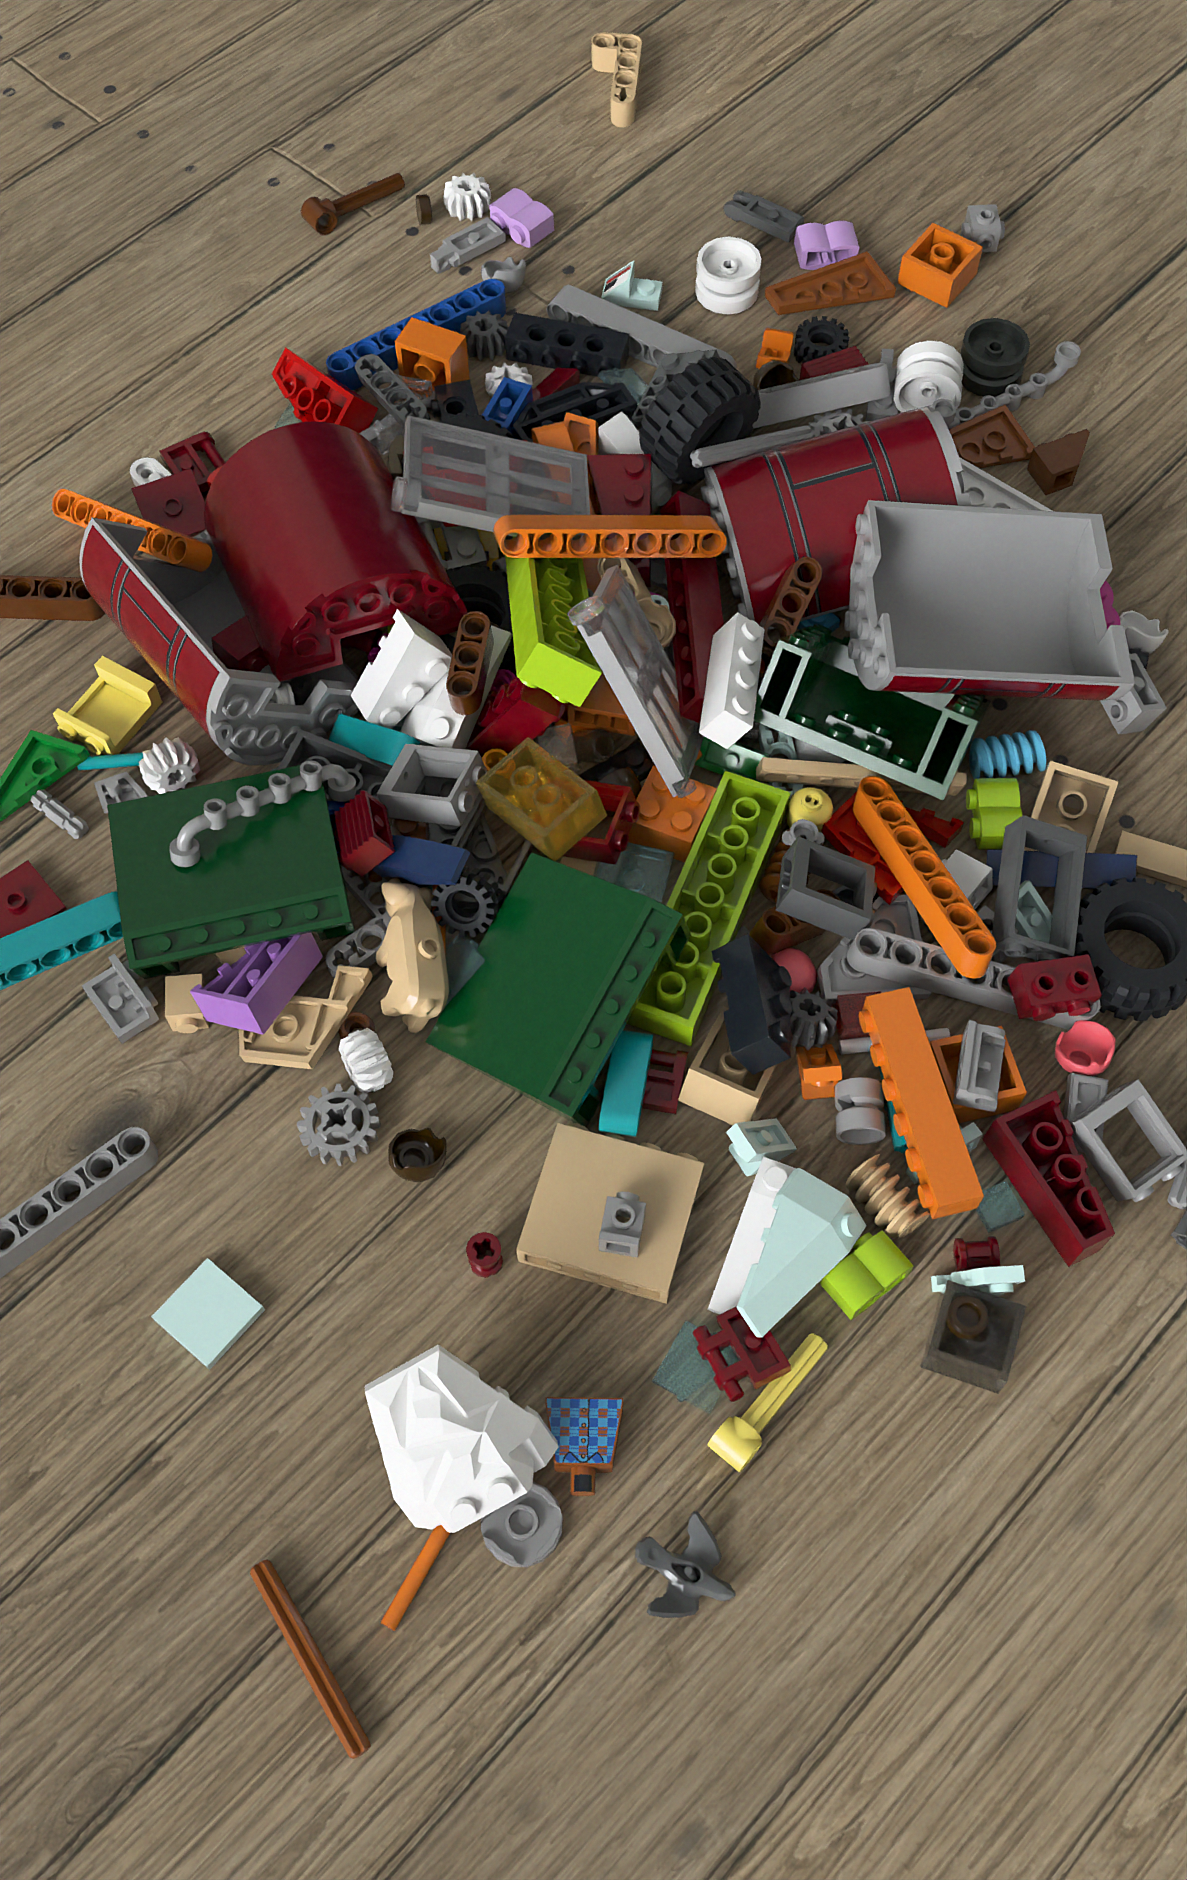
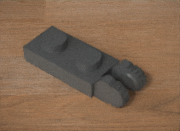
M741 190L733 195V201H728L723 207L725 214L732 218V220L736 222L741 220L788 243L795 236L796 227L804 224L803 216L758 195L754 196Z

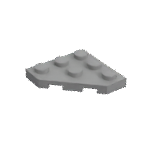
M899 895L890 905L880 896L872 904V909H875V917L870 928L922 942L917 911L907 895ZM846 937L841 940L839 945L817 970L821 998L832 999V1004L865 1002L866 996L910 987L914 999H928L931 995V991L853 969L847 961V951L853 940ZM860 946L865 953L873 954L868 947ZM896 956L899 962L908 964L905 958Z

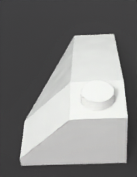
M491 625L494 645L482 702L475 713L460 715L452 709L446 689L447 672L408 712L400 732L419 740L420 744L425 746L465 749L513 634ZM476 632V633H474V634H472V635H478V634H480L481 632ZM468 662L465 665H471L475 662ZM463 691L458 695L468 694L469 691Z
M763 1156L708 1307L709 1311L722 1314L738 1306L751 1265L758 1263L765 1243L760 1239L764 1228H771L776 1210L772 1207L775 1196L795 1168Z

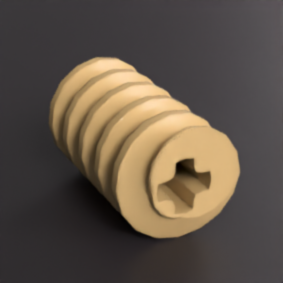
M880 1154L857 1167L847 1179L845 1186L849 1191L858 1189L855 1199L859 1203L867 1202L865 1206L867 1214L878 1213L874 1223L878 1227L888 1225L885 1233L890 1239L896 1237L901 1239L918 1228L929 1217L930 1213L928 1211L920 1214L914 1212L920 1203L919 1199L909 1202L904 1200L910 1188L895 1189L900 1176L895 1175L886 1178L885 1174L891 1165L885 1163L877 1167L875 1163L880 1157Z

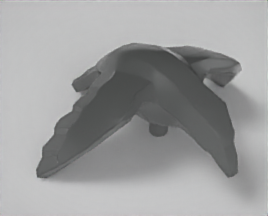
M693 1511L689 1517L687 1531L690 1538L688 1546H686L681 1554L666 1550L650 1536L644 1537L636 1545L635 1558H637V1562L657 1570L668 1580L667 1592L663 1597H656L648 1605L647 1613L650 1616L662 1618L690 1616L696 1614L699 1610V1598L702 1595L719 1601H728L735 1596L732 1586L712 1573L713 1568L720 1563L721 1553L713 1533L698 1511Z

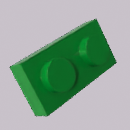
M704 736L700 747L702 756L695 762V765L720 775L728 771L758 781L756 780V768L762 757L770 758L771 754L739 742H735L726 749Z

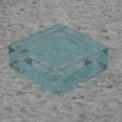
M1007 1181L982 1191L984 1197L976 1211L988 1233L1024 1217L1025 1213Z

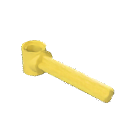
M809 1334L788 1359L791 1371L769 1382L741 1418L733 1416V1418L728 1417L715 1432L707 1446L740 1473L761 1447L762 1438L759 1435L827 1351L828 1345L819 1335Z

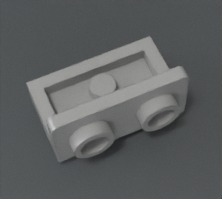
M113 954L108 957L112 967L83 984L82 988L123 1044L159 1020L153 1008L158 1005V1002L147 986L140 989L135 981L139 979V976L130 970L128 960L121 963L117 956Z

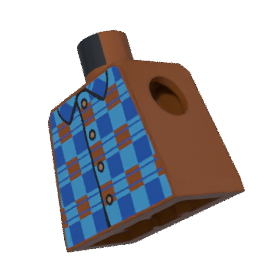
M546 1397L545 1404L549 1430L556 1438L559 1446L553 1455L555 1472L571 1473V1495L593 1496L595 1495L596 1473H611L613 1471L623 1415V1398Z

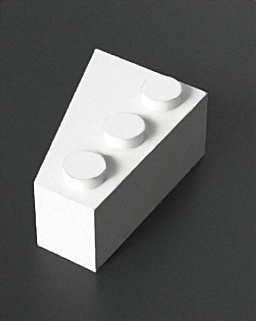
M397 609L393 616L395 624L389 635H383L379 642L381 649L374 662H368L351 694L352 699L366 721L389 729H393L449 671L452 659L451 652L439 636L399 609Z

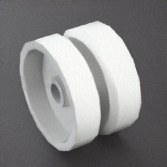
M735 237L716 238L706 243L699 250L697 257L695 293L698 301L706 309L720 314L741 313L749 309L757 301L759 292V276L762 262L759 250L752 243Z
M938 341L919 342L906 348L898 357L893 399L897 409L902 413L932 405L938 399L951 400L957 409L962 396L964 364L961 354L954 347Z

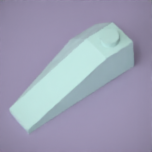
M801 1168L793 1170L775 1196L772 1207L776 1210L771 1228H764L760 1239L765 1243L759 1262L751 1265L737 1309L756 1337H763L850 1252L867 1226L849 1196Z

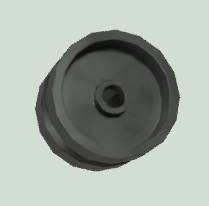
M989 318L973 323L965 331L960 352L964 364L962 378L964 388L978 396L996 397L1005 393L1008 385H1019L1030 347L1027 333L1019 325L1005 319Z

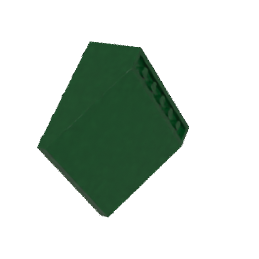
M814 623L813 627L807 626L778 640L757 693L754 721L944 800L991 700L986 699L985 695L869 690L860 681L854 660L848 657L850 637L844 636L843 640L831 635V629Z
M300 765L107 805L122 934L130 970L142 978L148 979L180 972L178 961L315 931L321 941L351 935L355 932L323 782L318 790L307 791L303 789L291 794L290 800L286 803L277 804L271 802L259 807V812L254 816L246 817L239 815L227 820V825L222 829L213 830L207 828L200 831L194 836L199 842L200 860L195 865L189 867H180L171 861L169 846L178 837L180 830L188 821L204 814V804L206 801L221 799L227 805L237 801L236 792L243 786H253L259 792L269 788L268 779L273 774L283 773L288 775L290 779L299 776Z
M531 853L428 1036L426 1043L573 1123L587 1128L603 1099V1095L593 1084L660 961L675 967L691 937L682 913L650 897Z

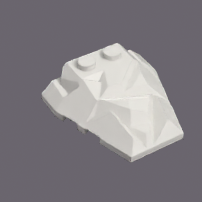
M436 1345L364 1386L393 1498L415 1527L434 1529L442 1525L447 1532L455 1533L499 1509L530 1490L533 1485V1473L545 1467L559 1447L556 1438L535 1410L529 1406L523 1409L512 1402L506 1390L500 1386L493 1389L480 1380L478 1371L440 1345Z

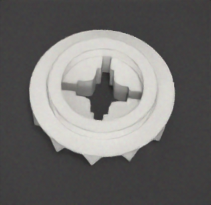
M504 362L501 368L493 366L492 371L486 373L485 389L491 397H493L504 377L533 385L532 375L528 374L527 367L519 368L517 363L507 366Z

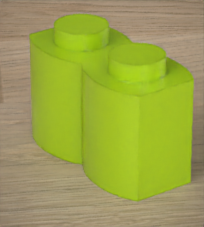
M975 778L972 789H967L966 808L967 810H972L973 818L970 819L969 834L971 839L976 840L978 849H1003L1005 827L1023 816L1020 807L1019 785L1016 778Z
M883 1230L874 1236L868 1232L860 1237L852 1247L855 1251L846 1258H843L820 1283L850 1320L863 1313L880 1297L902 1282L914 1267Z

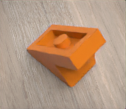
M826 1044L822 1048L812 1046L808 1051L805 1047H796L803 1099L835 1097L834 1087L838 1080H842V1069L833 1045Z

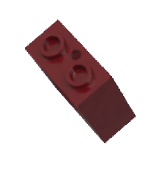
M553 776L530 834L539 853L616 865L621 852H624L628 846V834L632 824L636 823L639 818L640 805L635 799L632 788L629 786ZM572 805L616 812L605 840L561 833Z

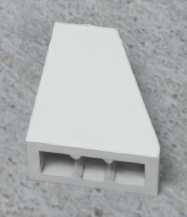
M622 411L598 427L599 455L644 454L640 447L639 431ZM652 462V510H654L656 507L664 505L670 499L672 481Z

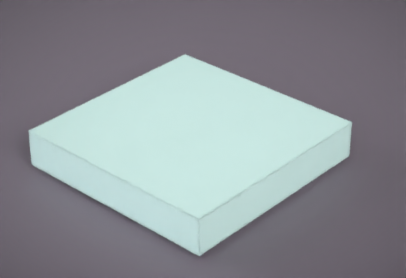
M207 1258L151 1317L210 1370L265 1309Z

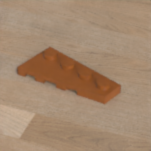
M868 251L768 286L765 288V297L778 315L894 298L896 288Z
M1005 404L949 429L959 457L979 469L1028 460L1031 457L1033 448H1035Z

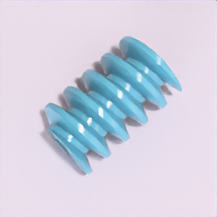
M1028 730L1025 734L1015 732L1012 736L1002 734L998 739L995 736H988L985 741L979 737L973 739L971 743L969 766L974 780L975 778H980V771L984 772L986 778H993L994 769H997L1000 778H1004L1007 767H1010L1012 774L1017 776L1020 772V765H1023L1027 774H1031L1033 763H1036L1040 772L1046 770L1045 748L1040 735L1034 730Z

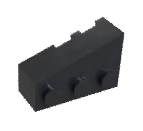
M748 933L711 951L713 961L721 964L723 979L717 981L719 992H726L729 1010L724 1011L723 1014L731 1054L753 1075L790 1059L791 1040L793 1039L790 1028V1013L792 1012L790 986L792 985V979L784 966H779Z

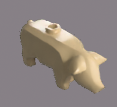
M392 878L388 883H383L381 886L386 900L385 908L391 920L388 924L383 943L376 952V963L380 967L387 965L388 976L392 981L387 995L380 1001L382 1013L387 1016L404 1015L402 1020L407 1025L408 1030L411 1033H417L425 1027L430 1018L438 1016L447 1003L449 987L444 944L439 924L430 912L433 907L431 906V900L435 896L433 895L434 891L430 888H419L413 884H402L399 878Z

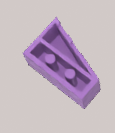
M311 932L246 946L244 948L246 954L231 966L226 962L217 969L220 974L205 987L198 984L190 990L206 1021L264 1035L323 957Z

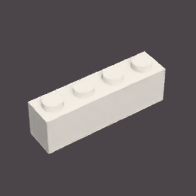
M738 612L713 635L699 729L700 734L726 749L753 727L765 630L755 621L749 620Z

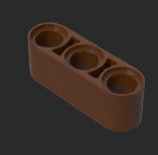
M471 611L460 620L446 681V689L451 707L460 715L473 714L481 705L494 645L490 620L487 615L479 611ZM476 632H481V633L478 634V635H472V634H474V633H476ZM468 662H475L471 665H465ZM463 691H469L468 694L458 695Z
M821 889L816 891L841 901L840 898L830 890ZM775 906L763 913L749 932V935L768 955H773L786 948L820 936L826 930L776 911Z

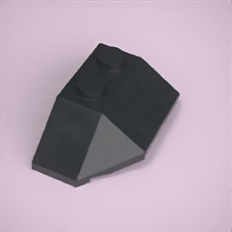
M582 382L528 403L518 420L513 424V430L520 440H527V442L533 443L532 428L564 421L566 412L596 420L598 427H600L621 411L629 418L637 408V402L624 383H614V385L600 382Z

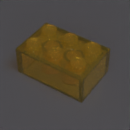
M529 737L475 782L487 807L555 862L607 816L597 790Z

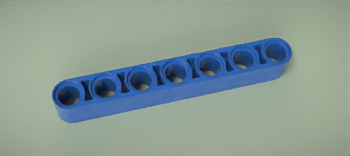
M497 279L482 281L332 353L326 359L328 375L351 390L363 386L355 370V364L358 359L369 354L380 357L392 371L398 369L395 340L411 317L460 333L461 324L466 321V316L475 317L477 311L481 314H486L487 311H490L492 316L500 314L502 318L506 314L504 284Z

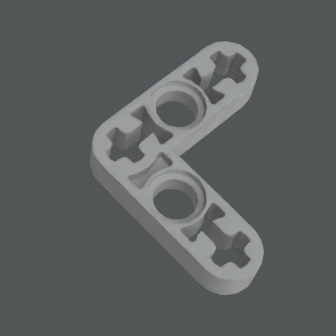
M342 867L346 888L373 919L328 951L326 964L332 977L335 978L338 968L336 960L339 958L345 961L349 960L348 966L367 968L376 962V952L383 943L391 917L385 908L386 902L381 905H375L369 899L374 893L382 892V884L388 883L384 877H382L380 882H372L368 879L367 873L364 876L368 885L364 888V883L357 876H352V873L355 872L354 870H347L345 867ZM370 935L378 936L382 940L380 945L374 949H367L362 946L363 940ZM353 947L357 948L359 955L362 956L361 958L358 957L357 952H353Z

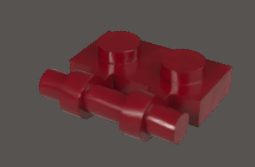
M737 1306L716 1316L717 1323L722 1331L711 1335L707 1326L702 1325L692 1333L698 1342L696 1349L701 1358L708 1360L715 1373L713 1378L719 1390L726 1392L731 1402L741 1399L745 1394L738 1383L741 1379L748 1376L756 1390L791 1371V1365L771 1331L769 1330L763 1337H756L737 1309ZM731 1346L739 1360L730 1366L721 1353L723 1349Z

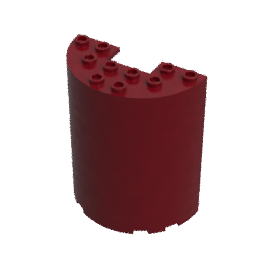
M300 422L269 430L254 438L235 452L222 466L214 478L206 498L204 509L205 528L270 669L279 682L343 664L340 639L395 624L393 616L397 609L437 636L458 631L461 618L468 613L415 516L402 514L403 495L379 452L365 437L354 430L338 424Z

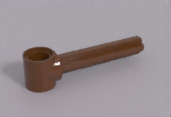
M396 173L333 201H330L328 198L321 200L318 197H311L303 203L301 216L318 234L328 235L335 229L338 217L402 190L405 187V182L402 175Z

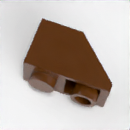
M1087 429L1076 433H1069L1063 438L1049 443H1042L1033 448L1027 471L1045 495L1073 485L1090 434Z

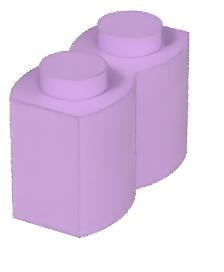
M511 189L489 205L490 220L504 231L505 234L511 235L514 242L524 247L531 248L554 231V216L551 210L544 204L533 201L520 189Z
M834 221L826 225L807 223L796 227L794 246L800 268L816 270L858 255L859 245L853 223Z

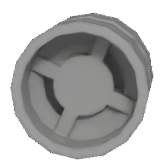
M861 1077L849 1078L838 1082L834 1087L835 1107L839 1111L835 1117L837 1139L843 1143L853 1145H866L883 1140L886 1136L885 1116L880 1111L884 1107L882 1083L875 1079Z

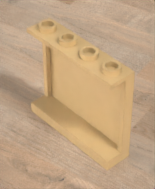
M557 1123L516 1249L518 1262L667 1304L673 1275L699 1183L702 1181L704 1163L699 1162L695 1156L687 1153H677L674 1155L663 1152L658 1146L651 1143H640V1145L626 1142L623 1137L614 1133H604L601 1135L590 1132L588 1128L577 1123H568L567 1125ZM618 1192H630L639 1196V1202L646 1203V1214L638 1258L599 1251V1234L607 1196L616 1197ZM621 1216L616 1217L620 1223H626L631 1219Z

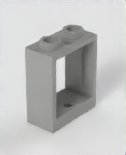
M405 744L378 790L377 796L380 802L387 808L388 818L462 826L466 816L473 809L480 790L487 783L489 775L479 751ZM425 775L458 779L448 797L415 794Z
M1139 1079L1120 1085L1069 1121L1074 1132L1072 1136L1116 1201L1133 1199L1134 1202H1138L1154 1192L1152 1187L1154 1183L1160 1179L1167 1181L1183 1170L1180 1164L1187 1160V1149ZM1125 1107L1130 1111L1161 1157L1130 1181L1094 1130Z

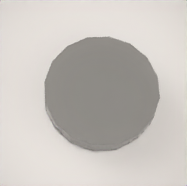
M534 1481L526 1494L481 1518V1532L486 1547L497 1560L511 1567H530L543 1562L555 1551L562 1536L563 1516L558 1500L546 1487Z

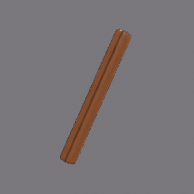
M268 1559L259 1562L251 1568V1577L348 1756L352 1759L361 1756L371 1747L368 1737L272 1562Z

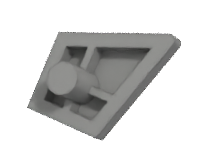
M127 771L94 782L104 813H108L107 805L148 797Z

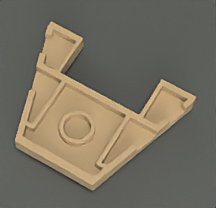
M338 965L328 999L293 996L264 1035L239 1029L240 1057L244 1062L313 1070L342 1023L372 980L373 975L369 968Z

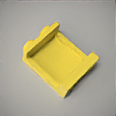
M102 656L94 664L99 675L97 680L67 713L57 708L53 715L58 723V731L65 738L71 741L77 739L84 743L94 754L113 755L121 752L162 704V700L154 682Z

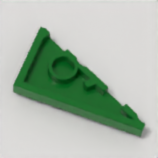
M30 730L0 778V822L29 802L32 795L36 794L38 790H45L86 760L90 755L84 746Z

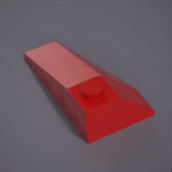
M286 347L272 372V376L286 399L290 400L295 409L293 411L295 417L301 420V422L333 423L361 433L369 428L379 409L361 395Z

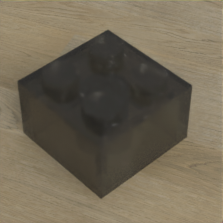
M948 1280L939 1296L920 1367L998 1394L1008 1382L1026 1306ZM964 1295L974 1296L981 1300L989 1313V1321L986 1328L979 1336L972 1339H963L954 1335L946 1323V1312L951 1302L957 1297Z

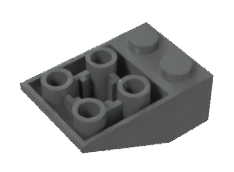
M697 350L694 352L664 355L631 420L633 422H642L644 415L649 412L648 407L652 401L657 399L661 389L667 386L677 373L681 374L685 367L691 363L697 364L702 358L720 357L717 350Z

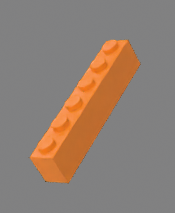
M910 987L866 996L863 1009L859 1012L860 1026L864 1033H869L873 1045L870 1046L871 1058L875 1067L880 1066L884 1077L882 1079V1090L885 1099L893 1103L896 1112L893 1116L896 1132L899 1136H904L908 1147L905 1151L908 1167L911 1172L916 1171L920 1182V1185H918V1196L923 1208L929 1209L932 1219L977 1209L984 1194Z

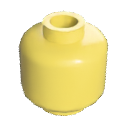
M814 787L802 788L796 791L791 796L786 818L789 828L796 821L805 819L813 822L817 826L818 832H821L823 824L833 814V803L829 795L821 789Z

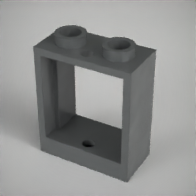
M798 836L782 857L776 911L854 940L858 932L862 929L870 928L875 917V909H872L873 898L877 891V883L874 882L875 866ZM810 872L853 889L852 905L806 888L807 873Z

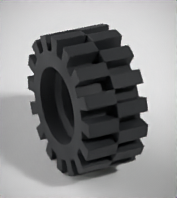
M817 316L812 317L811 322L806 319L803 321V325L800 324L796 331L794 345L796 361L798 363H805L848 348V329H844L845 325L842 322L836 325L837 319L835 318L827 321V316H822V320H818ZM821 342L826 343L829 346H818L813 343Z
M464 867L456 885H438L433 893L435 896L431 900V906H437L433 911L434 917H442L438 924L443 927L447 923L450 926L447 932L452 935L456 930H460L459 937L463 938L469 932L471 937L477 936L479 932L483 933L491 925L502 904H499L502 899L501 892L495 893L499 887L496 881L492 884L487 882L491 877L488 873H485L483 877L479 876L481 869L474 868L469 872V867ZM459 891H467L474 895L479 902L478 911L467 913L461 910L455 903V894Z

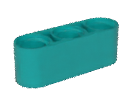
M343 714L338 715L328 739L331 742L364 754L367 758L391 766L395 763L405 744L420 745L419 740L407 734Z
M623 1030L611 1053L600 1113L599 1131L637 1137L653 1047V1034Z

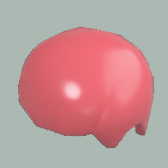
M786 948L770 956L779 966H784L789 972L792 979L790 991L793 990L800 993L804 988L809 993L813 991L818 976L816 968L807 954L799 949Z
M1079 1020L1074 1023L1069 1031L1066 1033L1062 1031L1056 1042L1055 1058L1062 1068L1069 1073L1097 1076L1103 1073L1111 1064L1115 1052L1116 1038L1109 1028L1098 1022Z

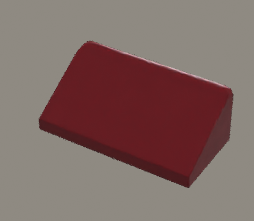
M556 368L532 390L533 401L579 384L580 371L575 368Z

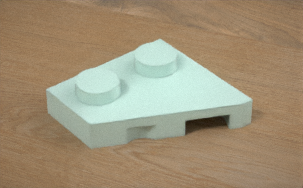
M1023 1265L984 1267L953 1272L951 1275L931 1276L932 1292L980 1289L981 1297L1005 1295L1004 1293L1014 1292V1285L1025 1282Z

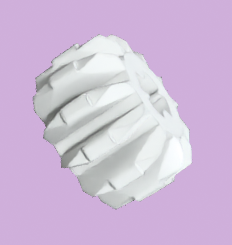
M464 173L461 177L452 176V180L445 183L444 205L451 217L458 216L460 221L469 218L472 222L473 217L482 218L483 213L489 211L491 190L489 185L485 183L484 177L476 178L475 173L470 176H466Z
M166 737L160 744L153 743V748L143 751L144 758L138 762L144 782L151 790H156L159 794L166 793L167 791H176L179 788L186 789V784L196 781L195 774L200 771L199 762L196 757L197 754L194 749L179 737L172 741Z
M366 1028L361 1031L356 1030L340 1040L339 1051L350 1080L353 1081L355 1087L360 1092H375L384 1088V1085L392 1081V1064L376 1033Z

